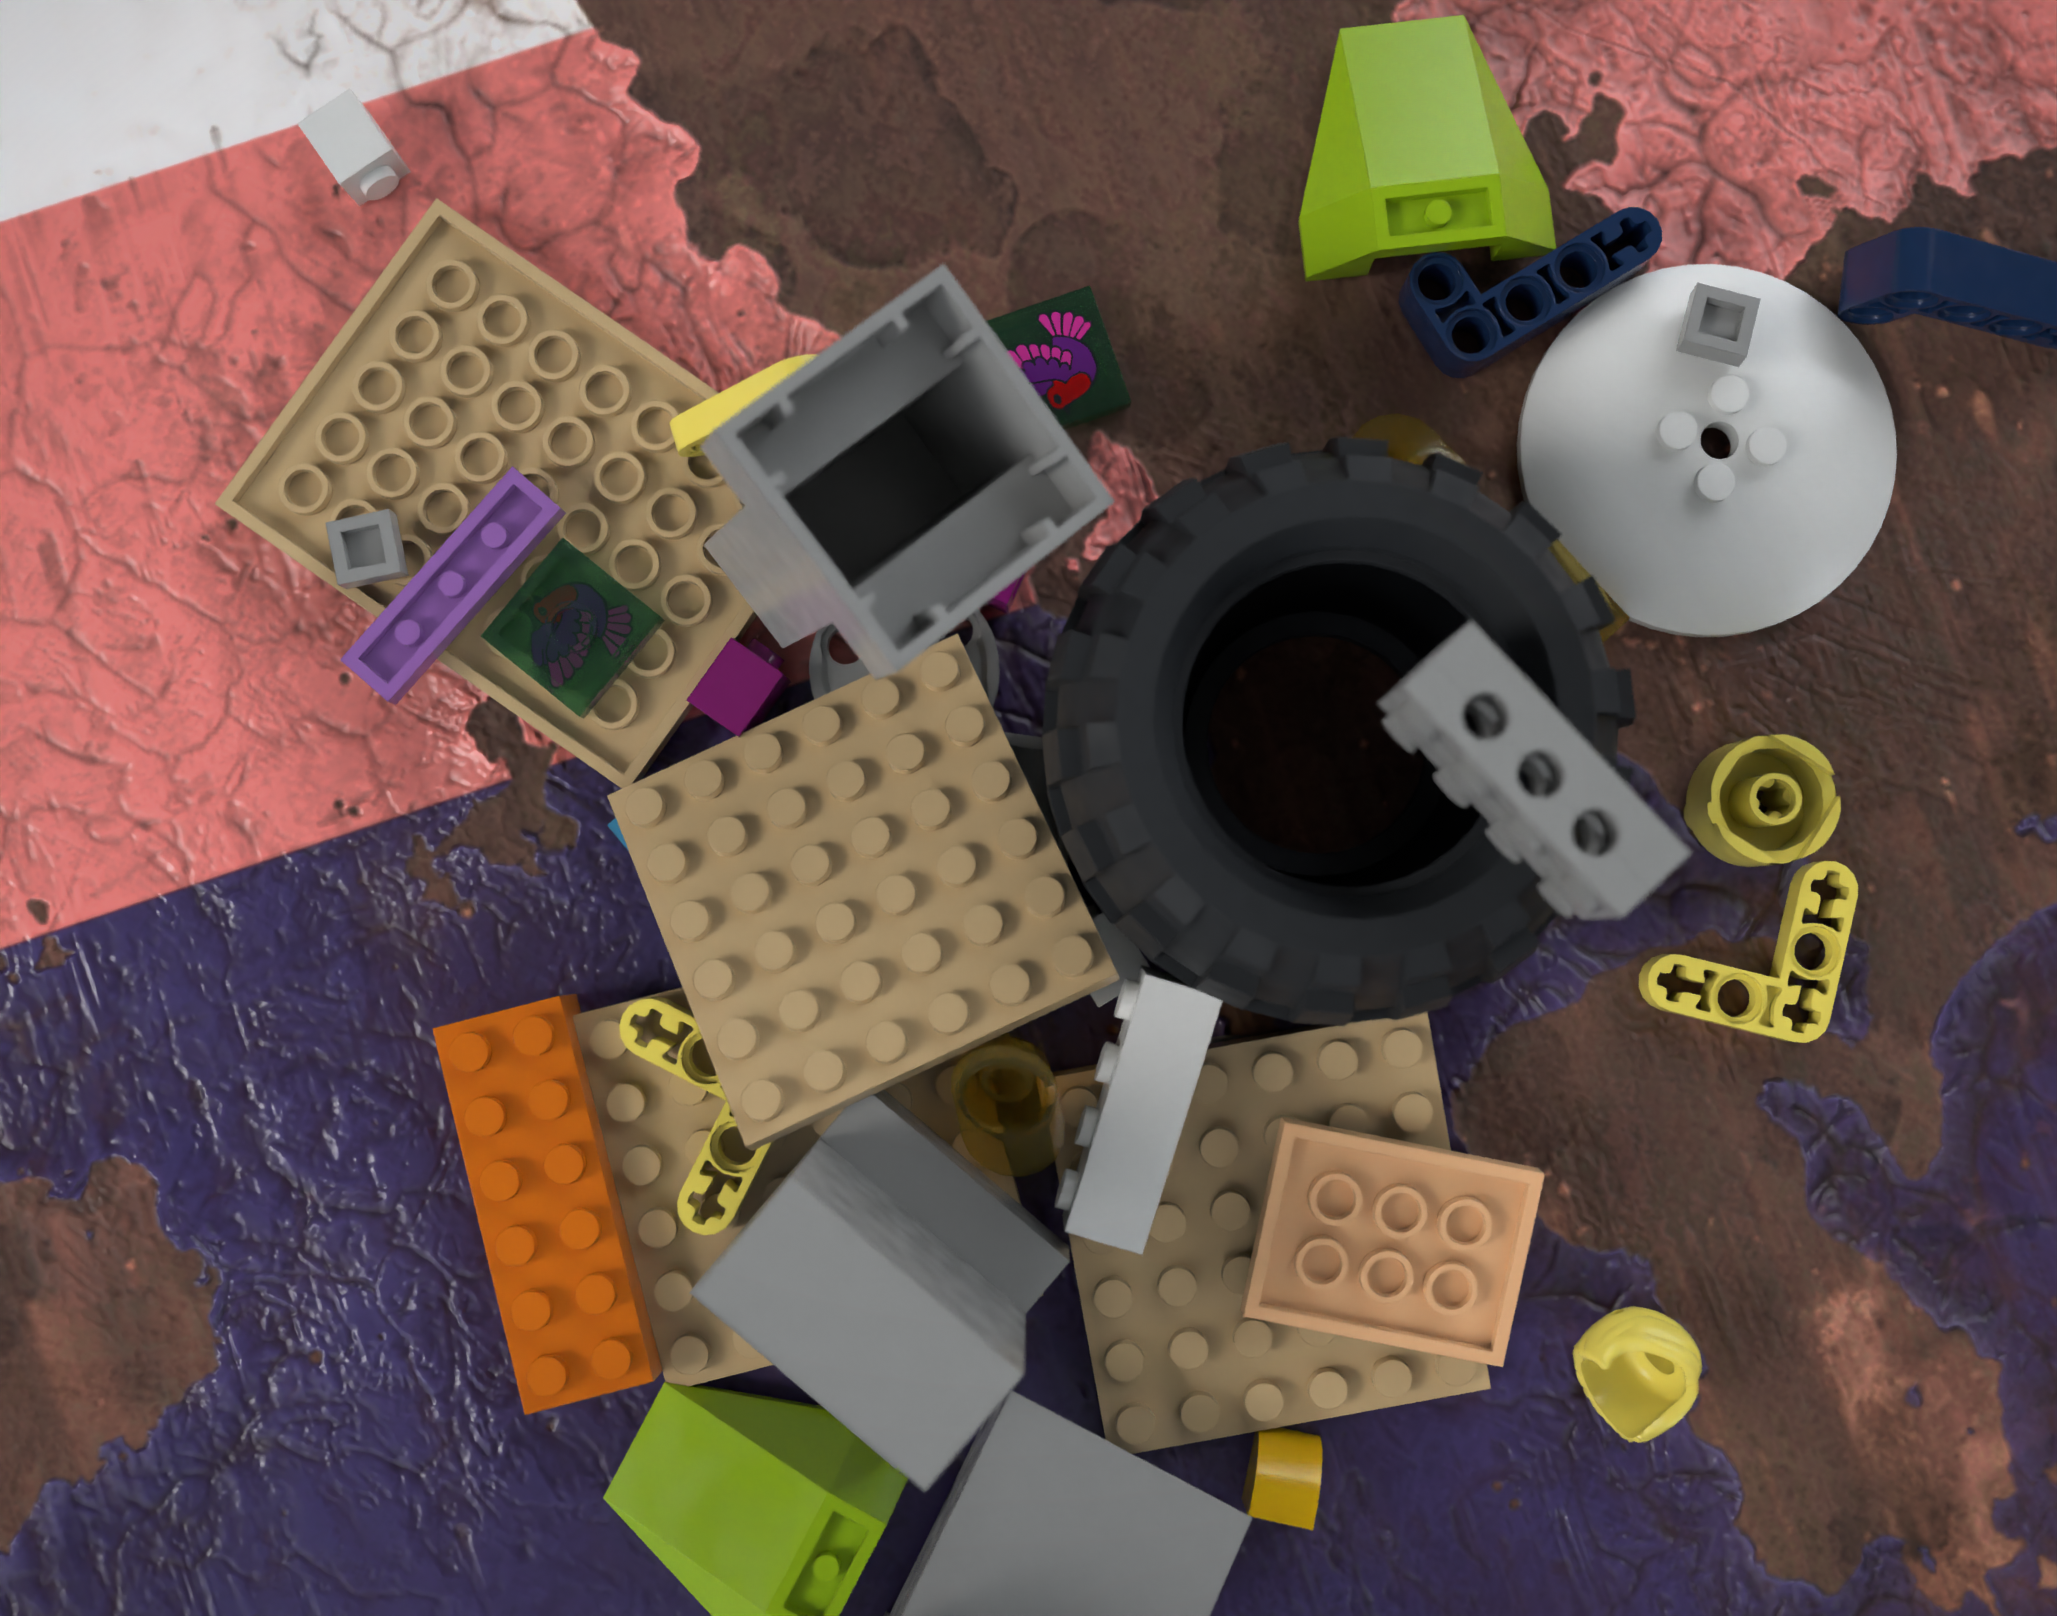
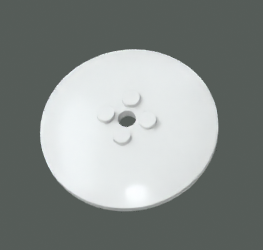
M1717 264L1682 265L1640 275L1617 285L1581 310L1558 334L1538 364L1524 397L1517 437V464L1524 501L1526 500L1562 534L1548 549L1572 581L1577 584L1593 575L1613 613L1653 630L1691 637H1726L1767 628L1802 613L1835 590L1861 562L1883 524L1892 496L1897 461L1896 431L1892 409L1884 384L1873 361L1849 328L1822 303L1783 280L1754 270ZM1697 282L1761 299L1748 354L1739 367L1676 351L1690 293ZM1717 428L1727 435L1730 441V452L1727 458L1715 459L1704 452L1701 446V434L1704 429Z

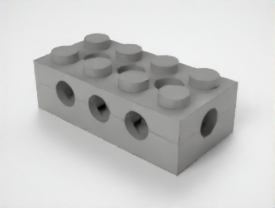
M1472 621L1442 642L1378 702L1379 706L1388 714L1382 720V723L1392 737L1409 752L1414 753L1420 748L1440 769L1434 774V778L1442 790L1461 807L1466 808L1472 803L1492 824L1485 830L1492 843L1515 863L1524 858L1543 878V881L1537 886L1540 893L1558 912L1567 918H1571L1575 913L1580 919L1623 918L1691 854L1684 844ZM1463 712L1467 713L1475 722L1477 729L1476 737L1471 735L1465 728L1462 719ZM1518 768L1526 776L1528 783L1527 793L1518 782ZM1573 826L1577 830L1579 836L1578 847L1576 846L1572 836Z

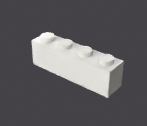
M1143 965L1140 966L1136 981L1128 978L1124 980L1114 1017L1124 1019L1117 1043L1105 1042L1101 1051L1094 1078L1095 1081L1104 1083L1096 1108L1088 1105L1084 1107L1075 1136V1144L1084 1146L1077 1170L1065 1169L1055 1200V1207L1064 1210L1062 1215L1065 1232L1140 1255L1143 1254L1223 1001L1188 986L1169 973Z

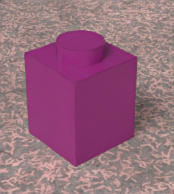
M731 637L689 695L687 701L740 738L743 732L761 725L791 681L778 670L784 659L754 638L746 648Z

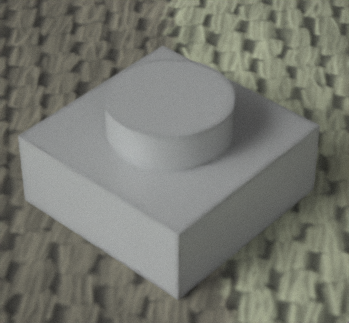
M1697 282L1690 293L1676 351L1739 367L1748 354L1761 299Z
M386 509L325 522L337 584L344 589H350L409 576L397 515L391 510Z

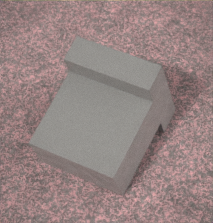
M942 264L712 431L700 446L744 505L731 520L704 544L706 549L782 648L833 623L875 680L897 673L1115 502L945 264Z
M882 1090L842 1110L689 1293L891 1466L897 1467L922 1490L926 1491L1024 1375L1026 1313L1070 1262L1069 1246L910 1110L904 1107L886 1090Z
M1011 1390L982 1424L891 1613L885 1611L883 1616H1210L1252 1517Z

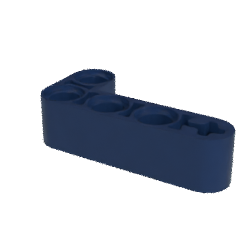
M1627 207L1607 217L1483 294H1480L1463 265L1455 257L1442 252H1432L1422 256L1413 265L1399 292V306L1404 317L1438 369L1443 374L1452 378H1467L1475 375L1583 309L1607 291L1632 279L1658 251L1662 242V229L1658 219L1651 212L1640 207ZM1628 241L1632 245L1615 253L1607 261L1605 253L1614 242L1621 245ZM1567 267L1576 270L1582 276L1584 287L1574 288L1567 285L1562 280L1560 268ZM1424 279L1438 282L1443 287L1446 298L1443 300H1431L1425 297L1419 289L1418 282ZM1514 299L1524 302L1532 314L1531 320L1520 321L1514 318L1507 310L1506 301ZM1460 331L1471 334L1477 340L1479 352L1467 354L1460 351L1454 345L1452 333Z
M1903 228L1850 248L1845 252L1837 317L1848 323L1873 325L1891 322L1912 314H1919L2025 343L2057 349V262L1936 228Z

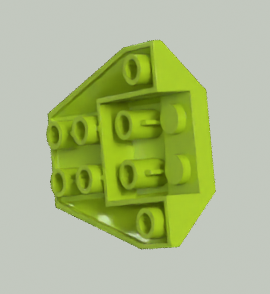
M1464 15L1341 28L1339 30L1298 220L1305 282L1368 275L1376 258L1490 246L1491 261L1543 256L1556 249L1549 189Z
M664 1382L603 1499L711 1616H839L894 1511L908 1477L897 1467L891 1466L820 1405L697 1384L685 1386Z

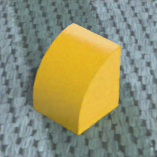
M1281 1427L1255 1432L1242 1494V1501L1247 1515L1313 1530L1322 1477L1323 1451L1320 1436Z

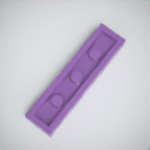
M512 466L340 660L386 701L396 705L561 520L566 512Z

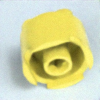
M1760 735L1724 745L1705 757L1695 769L1690 779L1683 811L1687 826L1693 831L1703 847L1715 857L1737 866L1760 867L1790 863L1819 850L1828 841L1836 828L1841 812L1840 796H1836L1835 785L1831 776L1835 775L1827 758L1817 748L1791 735ZM1758 790L1764 792L1760 801L1756 798ZM1760 802L1768 808L1765 813H1762L1759 809Z

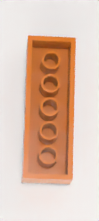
M577 994L560 995L432 1028L525 1415L650 1383L662 1372L573 1020V1015L581 1013Z

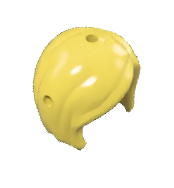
M1636 1306L1612 1311L1588 1328L1574 1346L1573 1361L1576 1376L1583 1387L1585 1395L1606 1423L1616 1433H1619L1623 1439L1629 1442H1648L1672 1428L1687 1414L1699 1393V1377L1702 1372L1700 1351L1693 1338L1679 1323L1658 1311Z

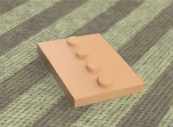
M1281 1117L1240 1307L1243 1317L1503 1367L1545 1173L1536 1167Z

